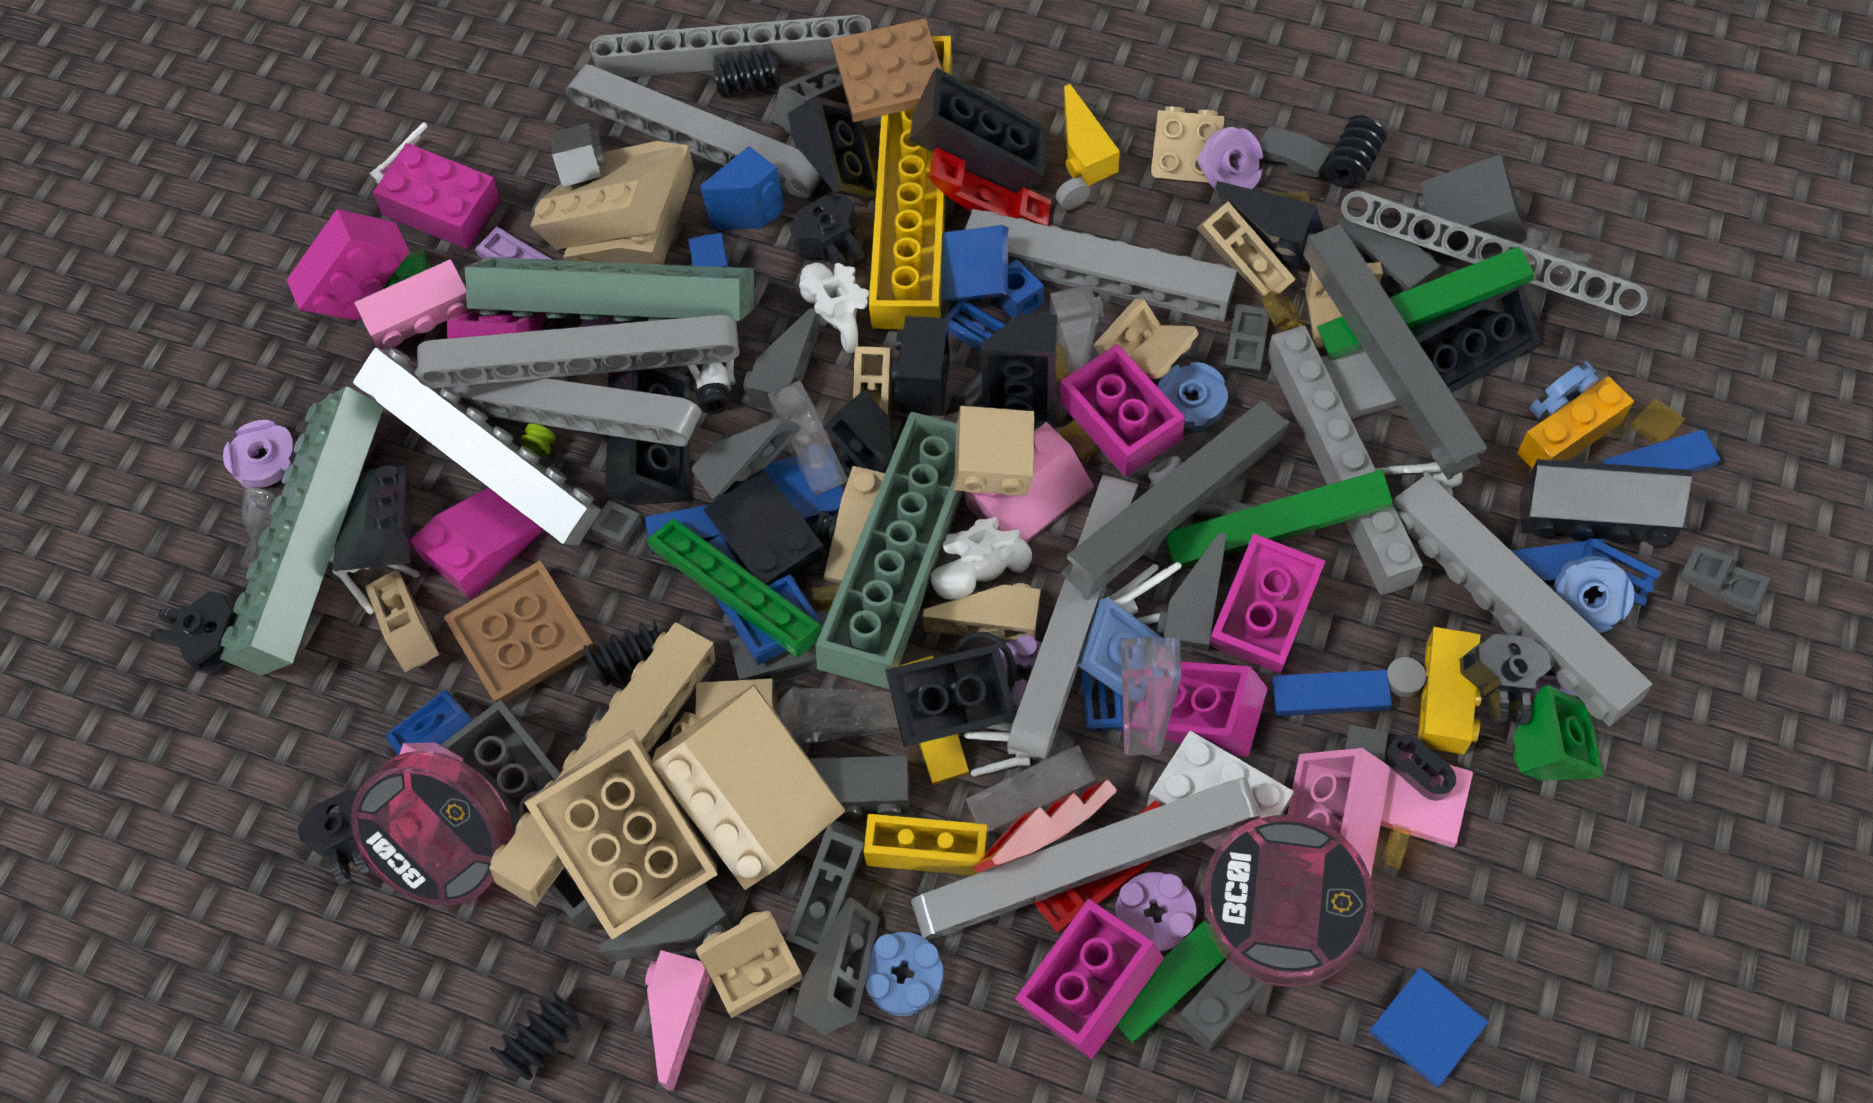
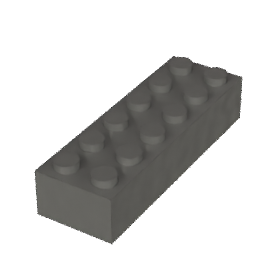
M501 700L441 744L442 747L463 758L458 776L509 841L515 835V829L521 817L525 813L530 812L524 802L541 791L548 782L555 781L560 775L558 770ZM564 867L548 891L579 930L583 932L597 921L598 918L568 870Z

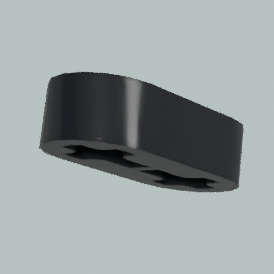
M1399 735L1393 739L1386 754L1387 763L1392 770L1429 800L1438 801L1448 797L1456 784V775L1451 766L1412 735ZM1411 749L1413 751L1411 759L1406 758L1402 761L1398 758L1400 750ZM1441 775L1444 778L1442 785L1438 784L1432 787L1429 784L1431 776Z

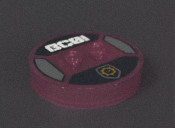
M413 751L391 758L361 786L352 806L351 825L353 835L360 853L370 868L386 884L401 894L432 905H457L481 895L494 881L490 871L491 859L501 845H507L513 837V826L507 807L491 783L466 763L437 752Z
M1273 815L1253 820L1241 826L1219 845L1206 871L1203 890V911L1212 940L1221 954L1233 966L1244 974L1267 984L1286 987L1305 986L1323 981L1335 975L1348 965L1360 950L1373 915V886L1367 867L1359 853L1337 831L1307 817Z

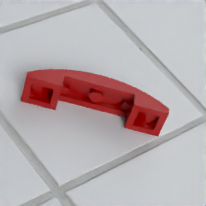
M937 147L933 150L929 179L941 192L970 211L973 209L992 211L998 215L1015 219L1022 218L1032 223L1048 226L1051 207L1050 199L1024 187L1019 192L1014 193L964 170L966 160Z
M1155 800L1139 814L1160 807L1161 805ZM1154 859L1034 902V904L1059 934L1066 930L1088 899L1097 905H1101L1138 875Z

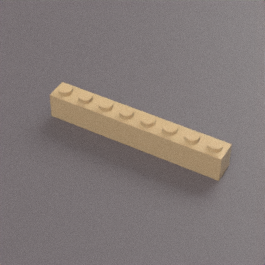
M676 622L667 633H661L648 659L640 661L635 667L627 687L615 693L609 704V710L602 720L597 719L591 725L586 735V741L580 749H575L568 755L563 765V771L558 778L632 730H634L647 753H649L693 693L696 683L701 682L716 661L714 643ZM552 780V781L548 782V783L546 784V786H548L549 784H551V783L554 782V781ZM527 812L519 820L515 829V835L508 844L501 845L491 859L490 871L496 884L536 907L565 866L532 814Z

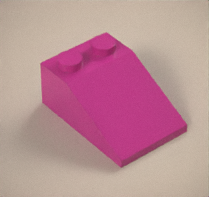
M474 309L447 320V339L541 331L547 319L546 312H534L533 316L519 317L513 316V311L500 310V314L482 315L479 314V309Z
M487 488L436 515L410 542L423 561L467 598L472 600L544 529L491 488Z
M1253 533L1212 632L1209 646L1281 674L1325 561Z
M1152 660L1140 701H1135L1127 727L1132 731L1182 744L1189 731H1192L1233 756L1248 757L1268 688L1251 666Z

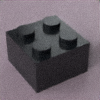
M906 316L904 330L898 329L896 350L900 351L899 360L894 359L892 365V381H895L894 398L900 399L901 413L910 414V412H915L922 415L943 416L951 359L948 319Z

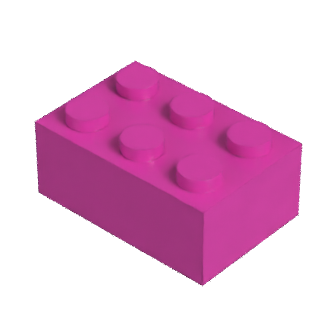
M409 143L405 144L373 191L383 216L469 250L500 202L494 177Z
M336 209L286 281L299 310L358 321L361 315L354 302L381 291L410 251L396 222Z
M1118 344L1060 381V404L1125 477L1183 439L1184 415Z
M1088 899L1016 996L1015 1000L1030 1016L1092 1060L1164 958L1154 942Z

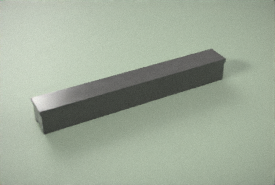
M1341 224L1317 234L1312 233L1308 235L1303 254L1447 480L1479 465L1481 461L1477 455L1485 452L1487 446Z
M1261 400L1071 551L1067 556L1071 564L1064 568L1061 574L1088 600L1278 445L1290 421L1281 417Z

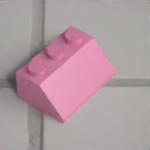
M451 259L354 302L377 348L382 350L396 347L403 340L411 336L429 332L436 325L471 310L467 309L466 288Z
M1046 422L1034 431L1033 479L1028 496H1009L985 492L971 493L965 491L966 506L979 519L997 517L999 522L997 530L999 531L1019 530V538L1028 543L1094 490V485L1071 445Z
M1364 748L1299 754L1292 788L1294 793L1289 803L1286 821L1316 827L1331 835L1334 839L1321 849L1281 844L1280 852L1284 850L1303 871L1323 876L1325 854L1341 843L1356 861L1363 879H1371L1391 767Z

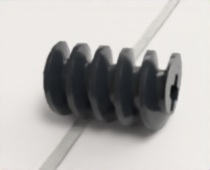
M767 46L763 48L762 57L758 55L755 49H751L750 59H747L744 53L739 51L737 61L733 60L730 53H726L724 64L721 63L717 55L713 56L712 63L718 94H720V88L723 87L726 94L730 96L733 85L736 86L740 94L744 93L745 83L749 84L752 91H756L758 81H761L764 88L768 89L771 78L774 79L778 87L781 86L776 52L772 55Z
M1355 115L1350 117L1344 132L1335 145L1334 151L1330 154L1329 160L1324 166L1326 178L1335 186L1343 188L1365 181L1367 172L1371 170L1372 163L1377 158V153L1381 151L1382 144L1387 139L1386 129L1380 123L1367 116Z
M652 619L651 631L643 623L638 624V636H635L629 628L624 629V641L622 642L615 634H611L609 647L600 639L596 640V652L594 653L586 645H583L595 678L605 687L610 685L611 673L620 682L624 680V668H627L632 674L637 664L642 660L646 661L651 655L654 644L661 634L655 619Z
M550 988V991L554 998L553 1002L544 998L538 1000L542 1011L541 1014L531 1010L525 1012L530 1023L528 1027L515 1022L513 1027L517 1037L512 1038L506 1034L501 1036L505 1047L503 1051L493 1046L489 1047L515 1076H520L529 1081L533 1078L530 1064L540 1068L546 1065L542 1056L543 1051L553 1056L558 1053L554 1043L555 1039L566 1044L570 1042L566 1030L567 1027L578 1032L582 1030L578 1015L552 988Z

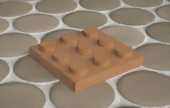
M926 18L831 39L833 53L853 122L916 108L932 72L936 67L942 70Z
M541 560L444 616L445 621L494 703L499 700L503 704L583 657L586 655L583 645H586L591 651L596 649Z

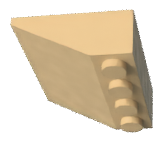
M654 141L603 152L604 161L607 162L681 146L684 150L655 232L566 248L563 256L564 260L664 264L695 171L689 146Z
M681 146L607 161L604 166H600L601 177L564 187L560 184L540 199L535 208V215L530 227L556 250L655 232L684 150Z
M755 684L658 747L651 762L652 767L744 890L777 870L845 812L843 805Z
M634 730L600 749L524 802L611 940L718 875L716 861L676 797L652 767V759Z

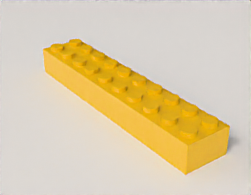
M931 36L942 70L952 75L951 36ZM915 108L881 116L869 296L872 329H904L906 316L941 318L942 234L945 232L946 195L929 179L933 152L910 141L912 115Z

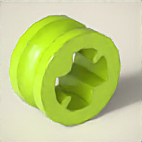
M528 424L525 429L527 435H522L520 439L521 445L538 455H549L551 450L549 445L554 444L556 440L555 434L541 425Z

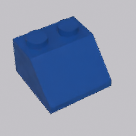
M750 146L700 186L710 227L714 230L761 229L768 222L778 218L785 209L777 167Z

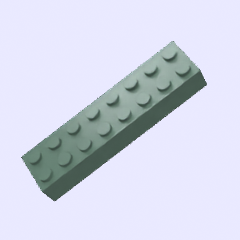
M487 257L465 267L467 309H479V314L497 315L500 314V310L513 311V316L519 317L533 316L534 312H546V317L565 318L567 313L580 314V318L585 320L600 319L601 315H614V320L633 321L635 316L648 317V321L668 320L669 318L727 315L734 318L737 325V321L744 319L754 309V268Z
M345 386L334 394L330 393L324 400L312 404L305 417V421L308 422L305 433L301 434L294 446V452L297 453L295 460L286 469L282 478V483L285 484L283 492L275 499L270 510V514L273 515L271 524L263 531L259 539L258 546L261 547L258 559L251 563L247 571L246 579L249 580L246 591L238 597L235 603L234 612L237 615L234 623L228 627L222 637L221 646L224 649L220 657L221 660L260 676L293 664L384 406Z
M910 412L816 643L817 669L889 689L885 670L899 667L928 590L931 573L936 568L943 549L942 544L950 531L964 491L954 490L957 423Z

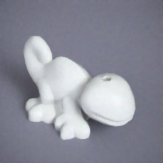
M821 263L806 265L802 270L799 284L802 297L808 303L815 304V312L820 313L827 322L841 332L840 336L844 350L850 354L854 353L855 347H858L857 308L864 309L867 307V299L870 292L854 284V267H844L843 264L836 263L833 274L829 268Z
M997 517L977 520L975 525L970 527L968 531L946 535L945 541L942 544L944 551L950 554H958L961 556V559L944 564L931 573L930 580L934 590L943 598L956 600L973 593L976 581L989 582L994 580L1004 572L1006 567L1012 572H1024L1031 563L1032 551L1029 545L1019 538L1020 531L997 530L999 526Z

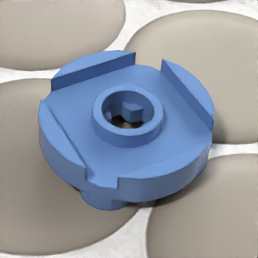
M1588 361L1584 362L1582 369L1579 365L1574 367L1545 390L1548 398L1542 404L1536 399L1530 406V410L1539 420H1545L1570 401L1592 388L1599 380L1597 377L1598 372Z
M1191 362L1190 366L1180 368L1179 365L1173 366L1165 376L1160 378L1158 388L1184 415V429H1189L1191 432L1200 433L1207 426L1213 425L1222 417L1227 406L1228 391L1224 385L1225 380L1216 369L1207 364ZM1193 391H1197L1199 393V400H1187L1183 393L1191 394Z
M1590 556L1577 561L1567 562L1562 567L1561 573L1557 576L1553 586V591L1598 633L1612 629V625L1616 624L1621 618L1624 620L1630 613L1634 603V587L1625 571L1613 561L1603 557ZM1596 586L1598 591L1603 592V596L1595 598L1594 603L1589 604L1588 599L1583 594L1590 587Z
M909 932L885 934L877 939L873 946L864 985L868 996L880 1010L894 1016H911L918 1013V1010L924 1009L928 1004L931 1005L937 999L944 980L943 965L937 948L929 943L927 939L923 940L922 936ZM901 964H908L909 970L914 972V977L906 978L904 984L897 983V976L892 974L893 969L900 968Z

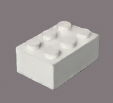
M1189 731L1149 793L1147 807L1155 800L1163 806L1225 782L1245 777L1249 782L1262 817L1250 824L1202 842L1223 854L1231 842L1248 831L1260 846V854L1266 842L1254 827L1279 822L1289 806L1294 791L1194 732Z

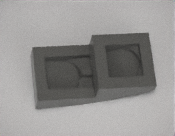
M1269 126L1259 141L1263 154L1262 160L1286 163L1289 173L1318 178L1324 170L1330 154L1333 152L1331 148L1312 138Z
M1236 304L1225 367L1260 372L1271 309Z
M1696 545L1681 574V578L1719 601L1756 615L1769 587L1771 578L1733 566L1734 557Z

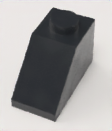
M863 390L843 406L823 429L860 468L881 472L890 463L893 456L889 416Z

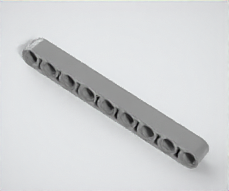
M863 15L833 16L598 36L591 42L590 51L595 67L622 78L710 71L714 70L712 61L715 55L724 64L726 53H730L733 60L737 61L739 51H742L746 58L750 59L751 49H755L758 55L762 57L765 46L769 48L772 55L776 52L778 65L833 61L835 56L831 39L872 29L870 20Z
M584 65L566 88L567 96L578 106L664 142L688 145L691 153L722 166H725L750 146L777 167L781 190L797 197L809 198L822 180L820 174L799 149L595 66Z
M1361 190L1352 191L1342 201V214L1350 222L1473 264L1485 260L1482 258L1481 251L1487 243L1496 242L1500 244L1501 253L1520 246L1524 254L1533 255L1536 261L1532 269L1534 280L1529 283L1628 316L1640 313L1647 304L1648 298L1645 290L1632 281ZM1359 196L1367 201L1368 208L1365 214L1354 216L1348 211V202L1353 197ZM1387 208H1395L1401 214V221L1395 227H1386L1381 222V213ZM1422 219L1432 221L1435 226L1434 233L1425 239L1417 237L1414 233L1416 222ZM1457 230L1465 232L1468 236V243L1460 250L1450 248L1447 243L1449 235ZM1559 265L1566 266L1570 273L1567 281L1562 284L1552 283L1549 277L1552 269ZM1593 277H1600L1604 283L1601 293L1595 296L1587 295L1584 290L1587 280ZM1627 289H1635L1638 293V300L1635 305L1628 308L1622 307L1619 303L1621 293Z
M714 315L430 340L419 344L417 347L418 382L429 388H443L727 362L738 357L740 353L737 325L735 319L731 316Z
M547 378L446 387L462 398L460 403L467 409L469 406L473 407L488 417L674 446L687 445L702 413L696 404L680 397Z
M1103 474L1077 547L1136 500L1139 484ZM1065 578L1009 735L1008 748L1043 759L1047 758L1079 667L1077 663L1098 600L1102 599L1107 584L1086 600L1083 594Z
M1247 778L1234 779L921 894L911 900L923 940L935 939L1245 826L1260 819L1262 815Z

